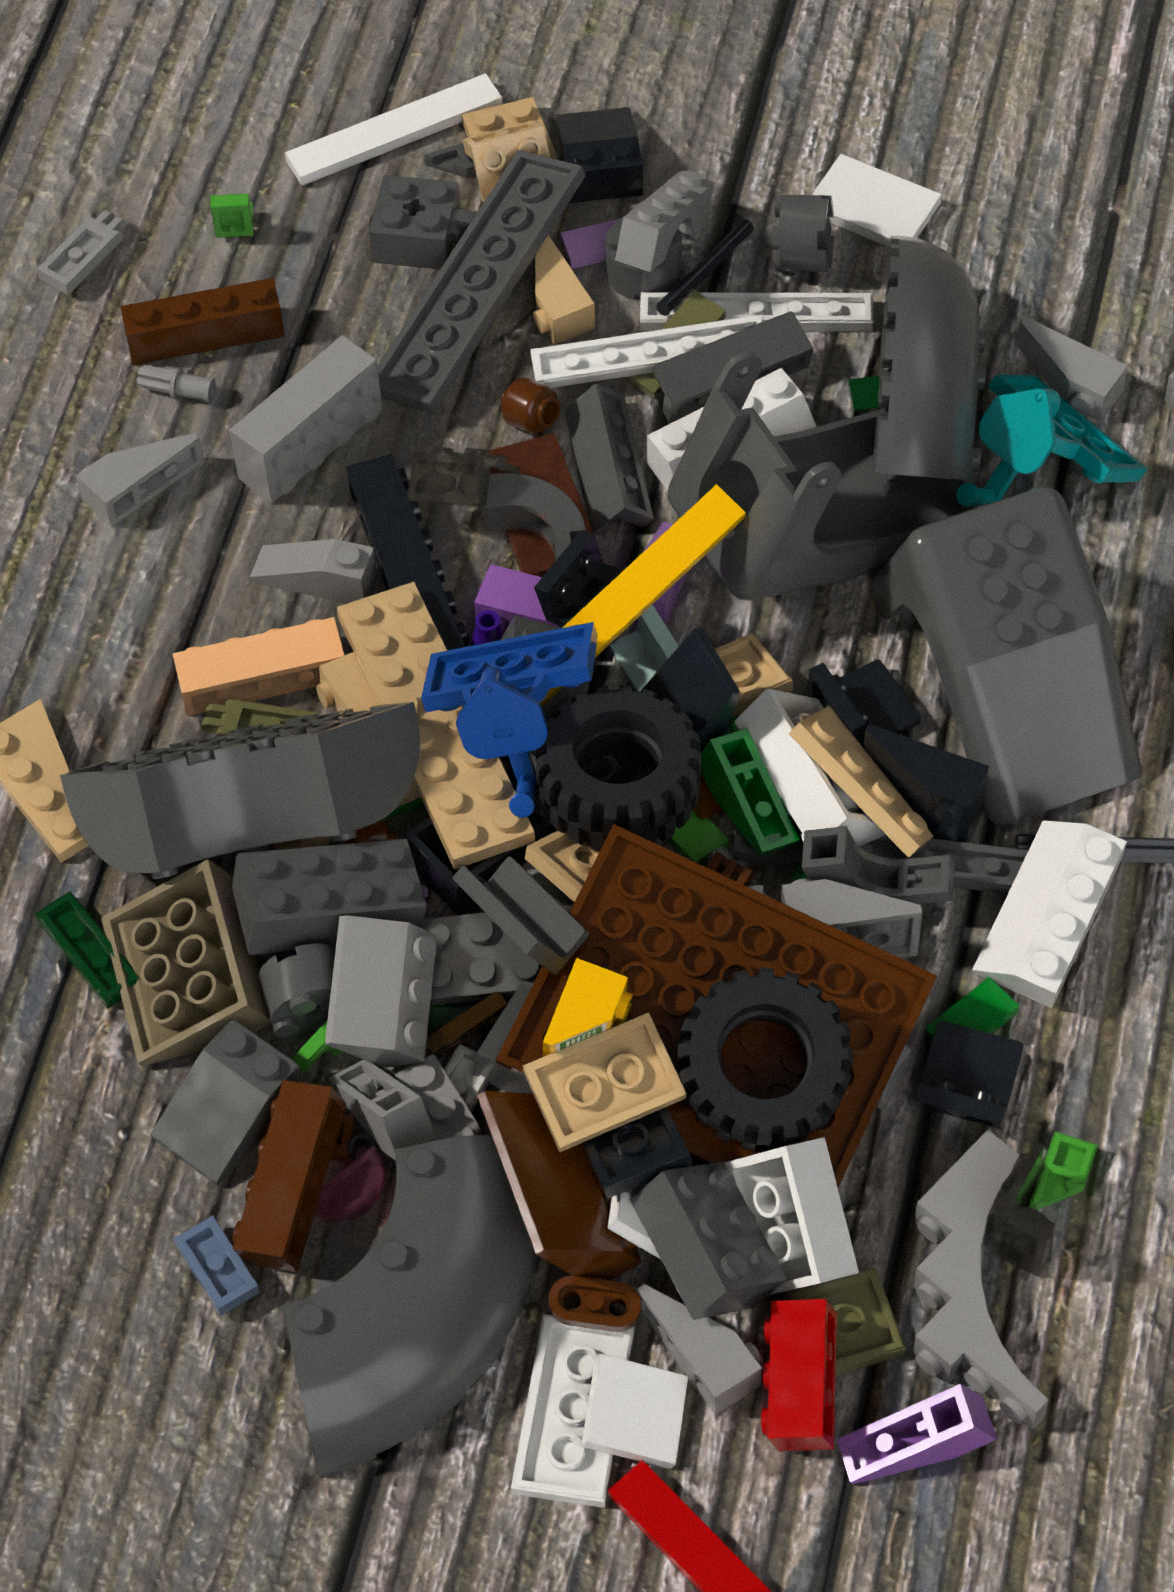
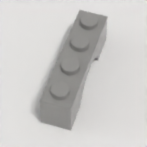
M679 171L623 217L615 261L652 272L665 260L677 229L682 233L693 236L706 225L715 182L703 179V176L695 171Z

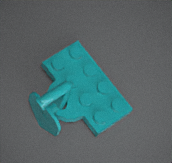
M996 374L988 388L997 397L992 401L980 421L979 434L983 443L1002 460L984 488H977L973 483H964L958 487L956 499L963 506H984L1000 501L1018 472L1029 474L1038 471L1051 452L1069 460L1074 459L1083 467L1082 473L1088 479L1098 484L1103 482H1139L1148 468L1077 409L1072 407L1057 391L1051 389L1036 375Z

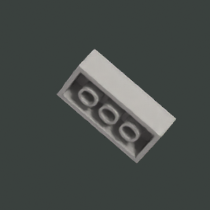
M342 335L229 429L238 479L272 504L281 495L289 493L296 483L309 471L317 469L324 459L336 448L345 445L363 425L372 422L383 409L377 360Z

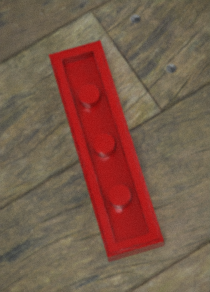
M643 1460L607 1490L608 1497L700 1592H771Z

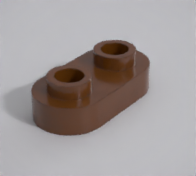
M569 1275L558 1279L549 1291L550 1311L557 1321L565 1325L611 1332H624L631 1329L640 1318V1297L632 1286L623 1282ZM569 1297H576L581 1301V1304L576 1309H568L564 1306V1301ZM614 1304H622L627 1310L621 1316H614L610 1313L609 1309Z

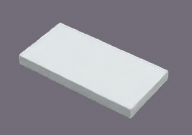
M543 1314L511 1485L512 1494L605 1508L614 1455L581 1447L595 1358L600 1353L630 1361L635 1334L634 1327L624 1332H611L565 1325L557 1321L553 1315Z

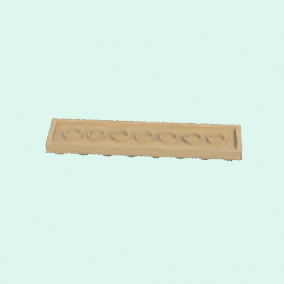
M411 582L336 607L338 619L378 705L414 702L420 732V754L413 781L454 870L462 865L467 866L535 842V832L528 817L519 818L509 808L510 799L516 792L499 757L479 759L470 755L463 747L456 727V720L464 705L447 712L441 710L426 712L421 696L430 656L433 653L447 651L415 583Z

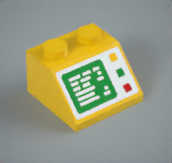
M576 958L544 1038L543 1057L625 1023L632 1006L630 1002L633 996L632 993L627 992L628 977Z

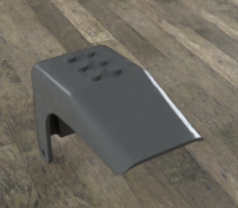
M752 351L739 353L731 358L723 368L671 479L667 495L672 508L678 517L681 518L717 484L746 512V518L705 556L729 592L739 600L747 601L854 579L886 564L913 530L978 508V506H963L958 503L956 491L961 484L957 479L872 472L876 421L878 415H885V408L804 431L773 436L753 407L742 409L762 367L761 359Z
M1049 487L1036 488L913 530L875 578L872 584L874 599L885 620L896 617L904 606H907L918 620L928 641L946 691L966 757L989 766L984 812L990 821L1000 825L1013 823L1140 778L1142 766L1109 622L1066 502L1061 494Z

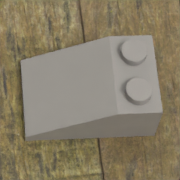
M799 879L791 884L782 885L781 903L899 958L918 956L922 919L921 905L827 879L814 881L811 879Z

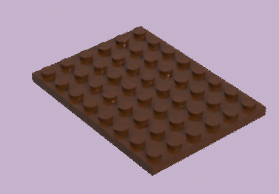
M613 824L569 912L589 932V935L557 975L542 966L496 1058V1063L525 1077L523 1065L543 1057V1041L576 958L628 977L627 992L632 993L633 996L630 1002L632 1006L626 1022L649 1012L675 1070L677 1069V1050L680 1033L685 1018L689 1017L692 1005L699 996L705 997L709 993L711 985L720 979L727 983L732 980L733 973L747 970L749 976L758 975L760 968H774L773 975L786 977L787 971L800 975L799 983L808 987L811 982H814L822 988L821 997L826 1002L834 1000L841 1010L839 1014L841 1023H847L851 1033L849 1046L853 1049V1064L850 1070L851 1077L843 1099L836 1112H833L830 1116L828 1123L819 1131L814 1130L809 1133L808 1138L802 1141L806 1142L825 1137L838 1188L937 975ZM753 1021L738 1026L726 1038L721 1051V1064L727 1080L742 1093L759 1099H774L788 1095L801 1083L807 1069V1055L800 1039L788 1028L775 1022ZM684 1099L667 1106L690 1156L703 1163L710 1164L723 1161L725 1163L768 1151L767 1145H756L755 1150L741 1148L742 1142L732 1138L729 1143L716 1137L717 1131L710 1125L704 1128L697 1121L696 1111L693 1107L688 1108ZM792 1141L783 1143L782 1147L792 1145L794 1143Z

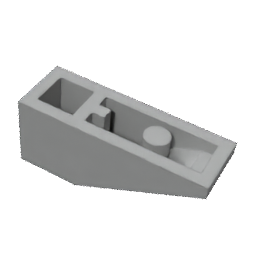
M1025 316L1022 318L1019 328L1018 348L1051 388L1057 391L1064 400L1081 414L1088 415L1101 422L1124 391L1128 365Z
M195 433L107 453L96 462L88 464L82 472L76 475L82 500L110 527H113L204 462L200 438Z
M338 539L263 545L249 578L250 582L347 604L370 596L378 574L374 547Z
M363 1059L328 1078L330 1086L346 1102V1107L380 1150L394 1160V1149L437 1140L421 1096L373 1063Z
M645 1284L637 1288L641 1301L642 1315L686 1376H688V1379L714 1415H717L761 1387L764 1362L758 1350L751 1342L744 1344L735 1331L708 1317L693 1320L684 1304Z

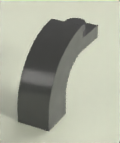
M514 473L480 475L486 532L508 529H523L534 532L549 543L554 552L555 561L581 530L586 532L584 520L575 503L563 491L549 482L529 475Z
M847 826L806 830L804 832L802 869L808 879L813 881L827 879L915 904L953 901L954 862L951 855L890 859L873 855L860 848L854 841Z

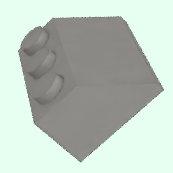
M349 915L339 916L325 1044L384 1068L424 1062L437 935L409 922Z

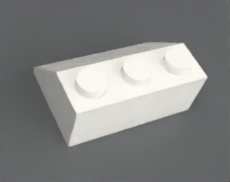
M825 1137L725 1162L728 1171L734 1176L740 1193L749 1209L755 1215L760 1230L771 1250L776 1254L779 1265L788 1279L771 1294L859 1273Z

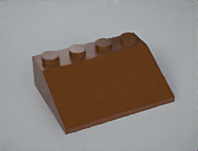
M483 1091L477 1095L536 1255L574 1276L609 1281L641 1264L642 1261L636 1248L637 1245L608 1229L612 1197L606 1198L581 1143L559 1152L533 1093Z

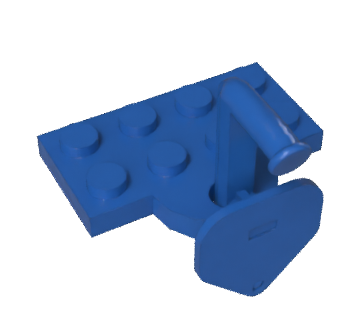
M594 622L433 653L430 656L421 696L425 711L441 710L447 712L464 705L457 716L456 727L465 750L470 755L479 759L509 756L517 780L516 794L510 799L509 808L519 818L528 817L534 811V798L537 786L536 769L530 751L540 748L545 743L548 734L546 720L539 703L546 697L550 688L561 686L572 688L591 681L598 639Z

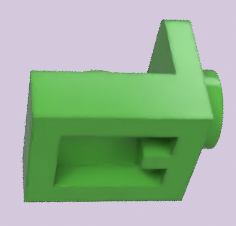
M249 193L210 196V208L216 238L254 236L253 204L249 199Z

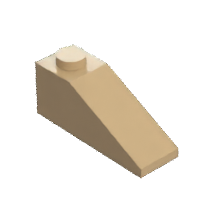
M548 235L535 255L536 311L533 312V319L538 331L541 334L546 332L555 346L595 329V303Z

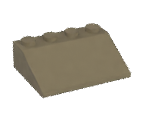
M208 859L101 917L106 938L113 948L114 957L111 955L117 983H121L122 986L120 994L137 1062L142 1066L202 1051L231 1019H234L252 1033L271 1024L258 978L260 966L257 955L248 954L232 890L233 876ZM121 954L139 977L136 980L137 983L132 988L127 985L126 979L128 976L122 966Z

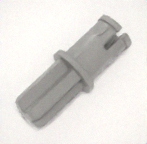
M143 365L137 373V385L139 387L169 393L173 399L182 396L211 403L215 395V378L184 373L182 368H176L173 371Z

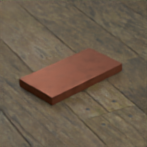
M555 433L479 453V462L484 475L500 473L529 475L547 481L559 488L579 509L584 520L586 532L594 535ZM505 530L520 572L543 577L555 562L554 552L549 543L540 535L528 530Z

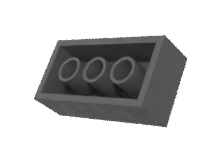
M407 839L238 853L236 857L232 890L249 955L296 951L295 947L316 943L336 947L339 916L344 915L409 922L422 928L427 905Z

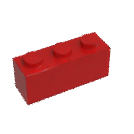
M827 1299L771 1301V1317H766L764 1321V1336L766 1344L770 1345V1360L764 1363L762 1373L764 1388L766 1391H769L768 1408H763L761 1413L763 1435L767 1436V1439L778 1451L834 1450L837 1312Z

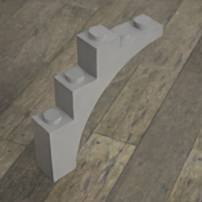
M987 1130L917 1202L915 1223L919 1231L929 1241L933 1243L939 1241L940 1244L916 1268L914 1288L918 1297L932 1309L939 1308L940 1310L915 1336L913 1355L923 1371L933 1377L940 1376L948 1384L961 1371L965 1381L975 1391L981 1394L987 1392L999 1402L1000 1409L1010 1420L1017 1424L1023 1422L1031 1430H1034L1045 1418L1049 1400L1021 1373L1002 1345L987 1310L981 1280V1250L986 1230L999 1203L1020 1177L1023 1157Z

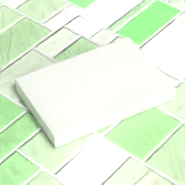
M843 154L839 155L812 194L832 196L834 218H830L832 224L890 247L891 235L918 238L941 204L942 196L940 193Z

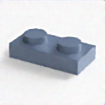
M214 1216L173 1238L176 1248L220 1316L260 1293L256 1281L239 1255L233 1250L232 1244Z

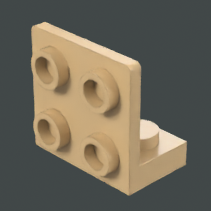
M534 120L462 139L465 154L471 157L474 162L483 203L518 150L550 158L544 127Z

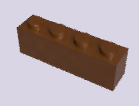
M274 278L121 306L132 365L285 337Z
M283 1080L279 1095H276L272 1101L270 1111L272 1119L267 1135L262 1138L259 1144L258 1166L254 1178L248 1182L246 1188V1206L242 1219L237 1222L233 1231V1250L248 1265L297 1273L299 1271L347 1105L333 1087Z

